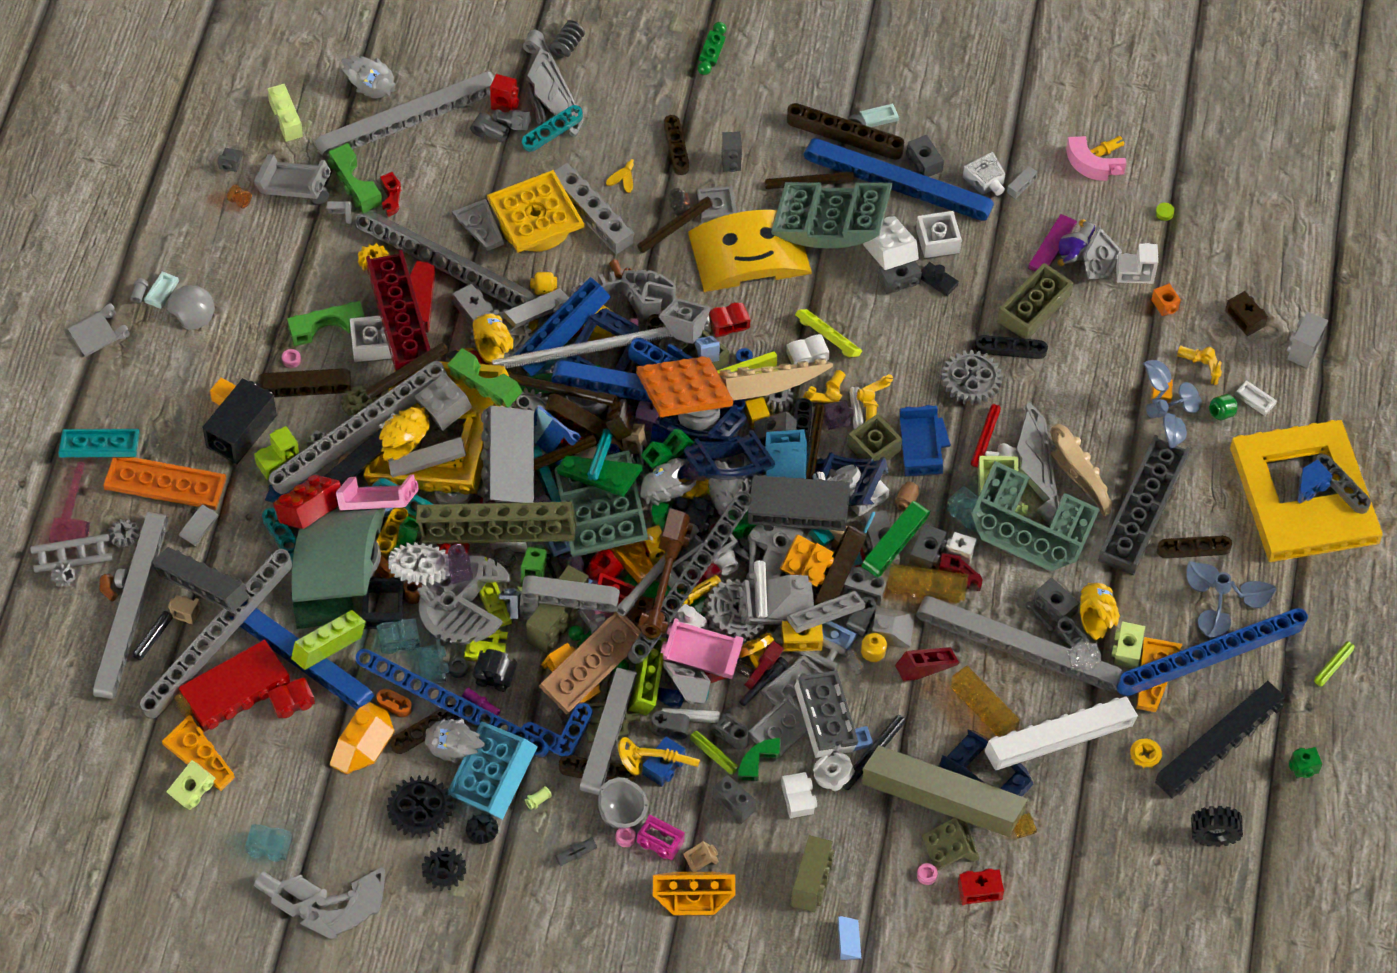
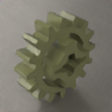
M369 383L365 386L362 384L357 387L354 386L352 391H347L348 395L342 397V408L348 416L352 414L354 416L382 397L381 394L370 399L366 394V389L371 387Z

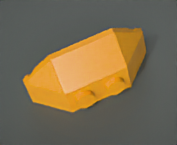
M372 702L360 707L338 739L329 764L330 767L345 774H350L352 771L374 764L395 732L388 710Z
M669 872L653 875V897L673 915H715L735 896V874L721 872Z

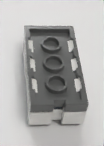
M838 671L799 676L794 687L815 758L825 755L830 756L833 751H837V753L853 752L858 744V738Z

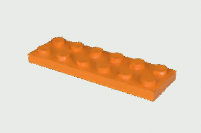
M113 457L103 486L104 490L201 507L203 504L209 509L216 510L226 481V474L135 457Z

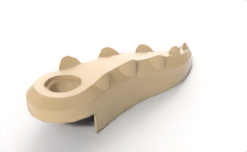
M1062 424L1052 426L1050 433L1057 447L1055 451L1051 452L1052 458L1073 481L1091 496L1102 515L1106 517L1111 513L1112 501L1108 497L1107 486L1099 476L1100 469L1096 466L1093 467L1091 464L1090 453L1083 452L1080 448L1081 439L1079 437H1074L1071 431Z

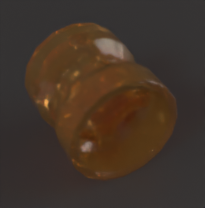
M234 184L229 189L226 198L231 203H237L238 207L244 209L249 205L252 193L247 190L243 191L240 186Z

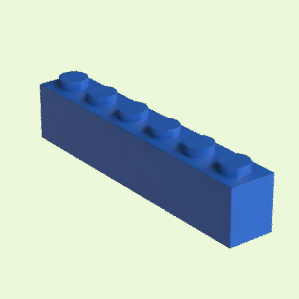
M590 277L514 355L519 356L521 354L564 346L588 321L591 314L594 315L611 297L598 282ZM548 358L547 361L546 359L545 361L542 359L540 362L538 360V363L537 361L536 363L531 361V364L526 362V365L522 363V366L521 364L519 366L530 376H534L549 360Z

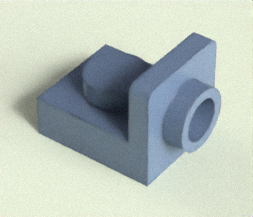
M514 588L504 589L499 594V599H510L507 604L510 619H518L520 617L522 591H516Z

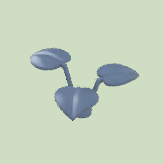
M1149 360L1142 364L1146 368L1152 386L1161 392L1156 398L1152 399V403L1146 406V412L1150 418L1163 417L1166 438L1169 447L1173 448L1185 440L1187 431L1184 422L1180 418H1176L1175 414L1166 413L1170 406L1182 402L1186 412L1195 413L1201 408L1202 400L1197 389L1188 382L1182 383L1179 386L1178 393L1181 399L1171 403L1161 400V396L1169 388L1167 383L1172 379L1171 373L1164 363L1157 360Z
M1189 561L1187 565V580L1192 589L1205 592L1211 586L1212 588L1215 587L1219 593L1217 612L1206 610L1198 618L1199 629L1208 638L1220 637L1231 627L1230 615L1220 613L1222 596L1227 594L1231 587L1240 598L1244 597V603L1251 608L1266 606L1276 592V586L1260 581L1244 583L1241 586L1240 592L1235 586V582L1231 581V576L1228 573H1219L1214 566Z

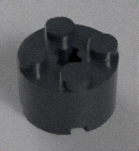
M487 649L485 653L481 650L472 675L476 679L477 685L481 687L490 685L500 692H505L511 685L517 661L514 658L511 661L507 658L508 654L498 650Z

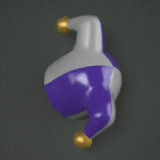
M1081 219L1079 221V225L1083 227L1081 231L1062 236L1059 241V252L1062 256L1057 262L1059 266H1064L1065 263L1075 262L1076 260H1084V252L1095 231L1093 223Z

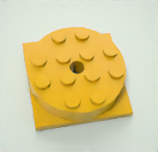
M554 170L487 195V200L499 219L500 230L503 236L514 246L517 253L524 250L541 252L552 249L562 243L569 233L584 228V222Z

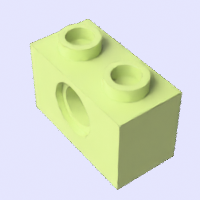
M1122 622L1121 628L1116 629L1114 640H1118V643L1113 645L1111 655L1115 657L1114 665L1133 669L1138 667L1145 626Z
M191 760L167 790V793L181 805L191 810L199 804L201 796L205 791L211 789L216 778L198 763ZM195 782V788L190 791V785Z

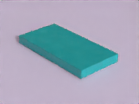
M63 429L58 451L59 457H136L140 430Z

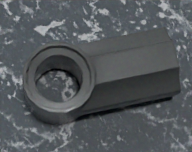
M479 113L472 123L470 130L476 136L483 137L486 135L502 142L507 138L509 127L493 121L486 113Z

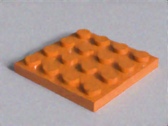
M701 356L658 364H647L638 366L636 369V373L660 417L733 406V398L709 357Z

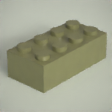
M1043 263L999 308L997 322L1019 337L1029 339L1071 296L1073 282Z
M569 565L559 577L560 580L589 583L588 575ZM540 603L526 623L527 643L548 653L550 648L556 646L561 633L564 634L567 631L571 619L577 617L579 608Z

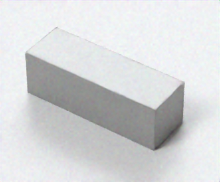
M1028 166L1008 185L1007 193L1016 199L1037 179L1038 172Z

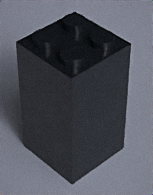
M242 378L203 425L206 448L238 464L277 416L272 392L267 389L264 390L254 382Z

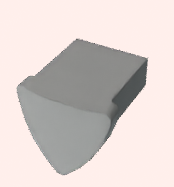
M327 201L329 214H346V224H351L352 204L350 201Z

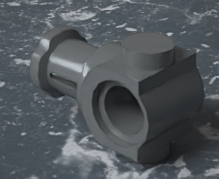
M497 109L493 115V121L507 125L510 129L529 130L531 122L529 111L510 110L508 113Z

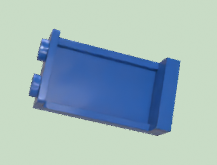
M925 405L923 407L909 406L900 408L905 477L943 474L937 406Z

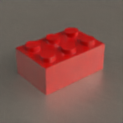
M312 475L304 483L296 485L289 493L281 495L273 503L279 522L305 529L339 506L336 492L341 487L339 480Z

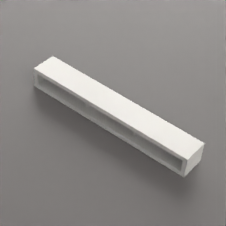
M1127 696L1120 699L1114 698L1108 703H1098L1092 708L1080 709L1070 715L1064 714L1058 719L1046 720L1036 726L1030 725L1021 731H1011L1002 737L995 736L988 741L985 753L996 771L1132 727L1138 715Z

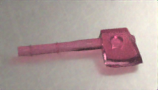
M77 462L61 518H54L49 535V542L51 543L88 537L90 522L71 519L85 466L83 462Z

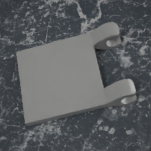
M112 304L106 305L100 312L68 328L69 333L85 357L118 339L129 337L130 333L126 325L120 326L114 332L105 319L116 315Z

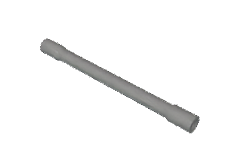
M695 524L693 525L691 534L686 535L687 537H690L689 542L699 532V529ZM665 554L633 591L616 607V612L620 616H625L640 596L661 574L665 565Z

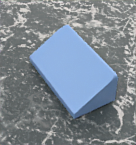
M832 621L822 624L823 638L846 648V651L850 650L858 636L857 633Z
M838 916L840 960L861 959L858 920Z

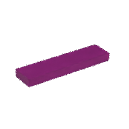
M1060 214L1029 263L1028 269L1035 272L1043 263L1051 266L1059 253L1060 239L1062 236L1072 233L1077 225V221Z

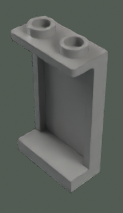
M267 154L254 183L260 194L317 199L331 171L325 160H321L318 166L277 162L274 155Z
M744 580L737 589V597L740 598L739 616L742 617V624L782 625V621H787L766 619V617L757 618L755 584H749V580ZM809 582L810 595L807 608L814 606L812 582Z

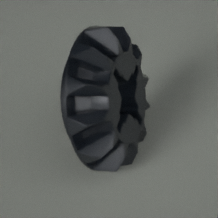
M481 813L480 815H473L467 821L466 834L475 843H489L498 834L497 821L490 814L484 815ZM478 823L482 826L486 825V833L479 829Z

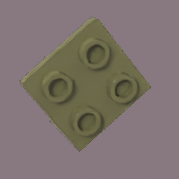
M953 818L923 834L930 859L937 870L963 857L972 862L980 858L968 825L963 820Z

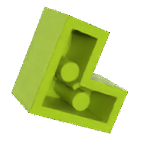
M287 426L276 429L269 434L271 445L261 448L254 453L256 465L267 480H269V476L273 471L299 454L298 442Z

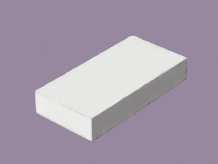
M1247 380L1234 395L1264 416L1267 415L1277 402V400Z

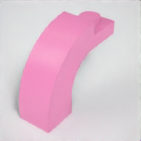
M1086 136L1068 137L1066 146L1068 159L1071 165L1082 175L1094 180L1107 181L1108 175H1122L1125 173L1126 158L1097 157L1089 150Z

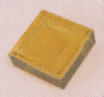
M181 693L176 695V706L184 718L189 714L193 716L191 706Z
M1030 813L1021 816L1016 824L1014 832L1017 839L1037 833V828Z

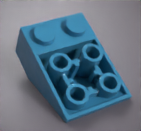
M804 429L766 432V450L775 461L774 468L767 470L766 476L806 479L807 441Z

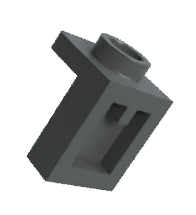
M225 148L223 154L218 157L219 169L237 172L243 152Z

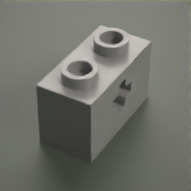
M472 284L453 293L454 306L472 329L473 321L477 316L484 315L486 312L492 313L493 311L491 304L483 299L481 291Z

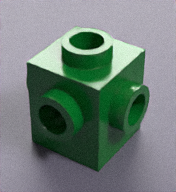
M1316 747L1308 749L1299 748L1292 753L1289 760V768L1292 772L1294 771L1296 778L1312 777L1314 774H1319L1322 767Z

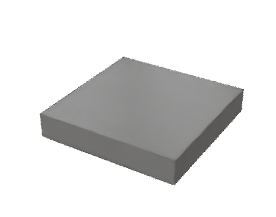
M732 186L696 190L697 202L706 196L713 201V205L700 214L701 222H708L725 215L737 213Z

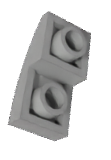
M202 504L184 526L179 536L197 546L205 532L210 530L219 515Z

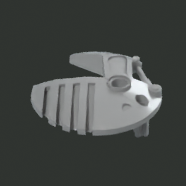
M757 525L748 535V541L750 542V564L746 580H749V584H755L754 561L756 546L765 550L762 561L765 562L766 580L778 578L782 572L779 568L795 535L799 534L809 541L816 543L808 534L811 529ZM776 541H781L784 546H778ZM831 542L823 547L831 550L833 543Z
M483 556L463 557L462 563L451 570L450 576L460 569L462 570L446 587L441 585L445 581L441 579L440 583L434 581L432 585L426 582V585L422 584V588H418L420 594L419 612L422 622L434 637H440L443 642L449 641L451 644H458L460 642L462 645L469 644L473 640L478 642L495 633L503 623L498 617L471 603L486 583L510 582V575L501 564L497 562L496 566L494 560L488 558V561H485Z

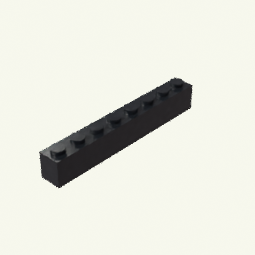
M1269 681L1265 682L1157 774L1155 783L1172 799L1177 794L1182 795L1187 790L1188 785L1196 783L1201 778L1203 772H1209L1215 766L1217 760H1223L1229 754V750L1233 747L1237 748L1246 736L1250 737L1256 731V727L1267 723L1270 715L1274 712L1276 714L1280 712L1284 707L1285 695Z

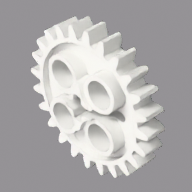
M416 542L414 545L407 543L406 547L400 545V549L394 548V552H390L388 569H391V574H395V578L401 577L400 581L408 580V584L413 581L416 585L419 582H422L423 585H426V582L433 585L434 581L440 583L441 579L446 580V576H450L452 558H449V554H445V550L439 551V547L432 548V544L425 546V543L418 545Z

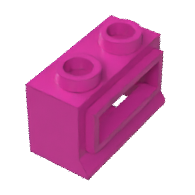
M650 814L637 834V843L641 847L651 849L660 857L670 860L674 859L685 839V832ZM652 827L660 831L662 836L674 838V841L669 845L648 834L647 831Z

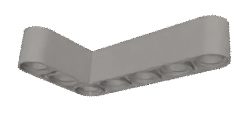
M526 576L523 579L519 615L521 618L529 620L539 603L615 612L618 606L620 591L611 586Z

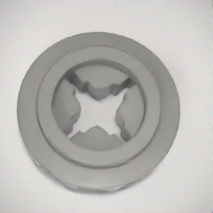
M120 519L117 523L113 522L108 534L109 540L115 546L128 547L138 540L140 532L135 522L133 523L129 519L127 521ZM122 528H124L125 531H127L125 538L121 533Z

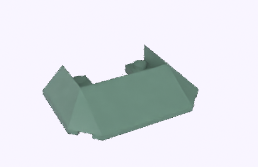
M994 461L971 513L980 539L1049 571H1054L1077 562L1100 509L1063 493L1049 527L1015 513L1030 477Z

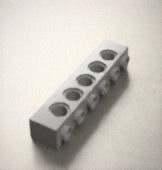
M566 163L554 170L580 217L615 255L633 245L634 232L631 227L623 223L622 218L612 211L610 205L601 199L597 191L591 189L589 183L579 176L575 168Z

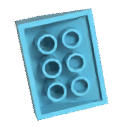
M481 721L476 733L480 734L478 738L485 743V746L476 749L478 753L466 755L463 758L448 789V795L503 820L538 746L525 738Z

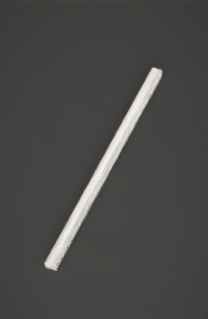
M661 327L629 335L624 334L613 338L608 337L597 341H588V343L583 342L581 344H572V346L556 347L519 356L514 355L510 356V358L493 359L492 365L504 366L506 369V366L510 368V365L515 367L516 364L517 367V364L522 366V363L523 365L524 363L526 365V362L531 364V361L532 363L533 361L538 363V360L539 362L542 359L547 361V358L552 360V357L553 359L554 357L556 359V356L561 358V355L563 358V355L568 357V354L569 356L570 354L572 356V353L577 355V352L579 355V352L584 354V351L585 353L586 351L588 353V350L593 352V349L595 352V349L600 351V348L604 350V347L609 349L610 346L611 349V346L616 348V345L620 347V344L625 346V343L626 345L627 343L629 345V342L631 344L634 338H643L646 341L647 339L650 341V338L651 341L652 338L657 340V337L661 339V336L662 338L663 336L668 338V335L670 337L672 333L667 327Z

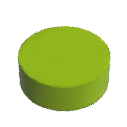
M1160 203L1156 208L1155 214L1158 219L1168 221L1174 215V207L1169 203Z

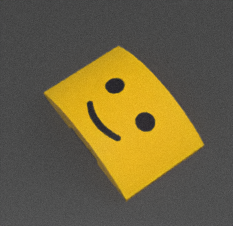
M751 210L733 213L710 220L688 231L704 292L740 286L742 281L772 276L779 280L812 274L805 247L772 235L771 231L777 210Z

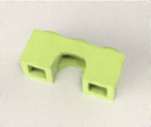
M285 84L267 88L269 103L274 115L278 116L280 129L285 141L303 137L301 121Z

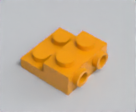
M797 534L779 570L789 575L808 576V581L812 582V587H817L825 580L826 575L823 573L826 567L830 568L833 564L834 558L832 555L834 552Z

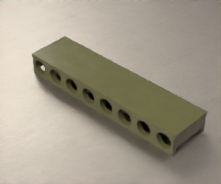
M572 502L417 505L416 523L419 524L422 543L575 541L577 524Z
M878 745L863 767L862 784L1007 837H1011L1012 831L1019 819L1025 814L1027 798Z

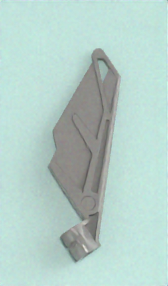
M531 30L523 43V48L528 53L537 54V57L526 79L534 86V95L556 116L568 107L576 105L545 43L544 35L538 30ZM572 112V116L575 115L577 117L578 113ZM584 119L577 123V129H573V127L569 129L571 136H577Z
M1027 403L1024 407L1026 415L1016 447V453L1020 459L1018 472L1030 477L1028 484L1045 502L1036 512L1050 525L1059 502L1046 420L1031 403Z

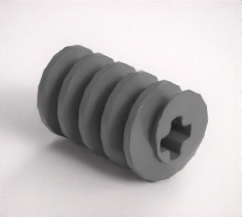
M568 20L553 40V43L550 44V51L559 58L569 57L578 45V42L584 37L585 31L577 22Z

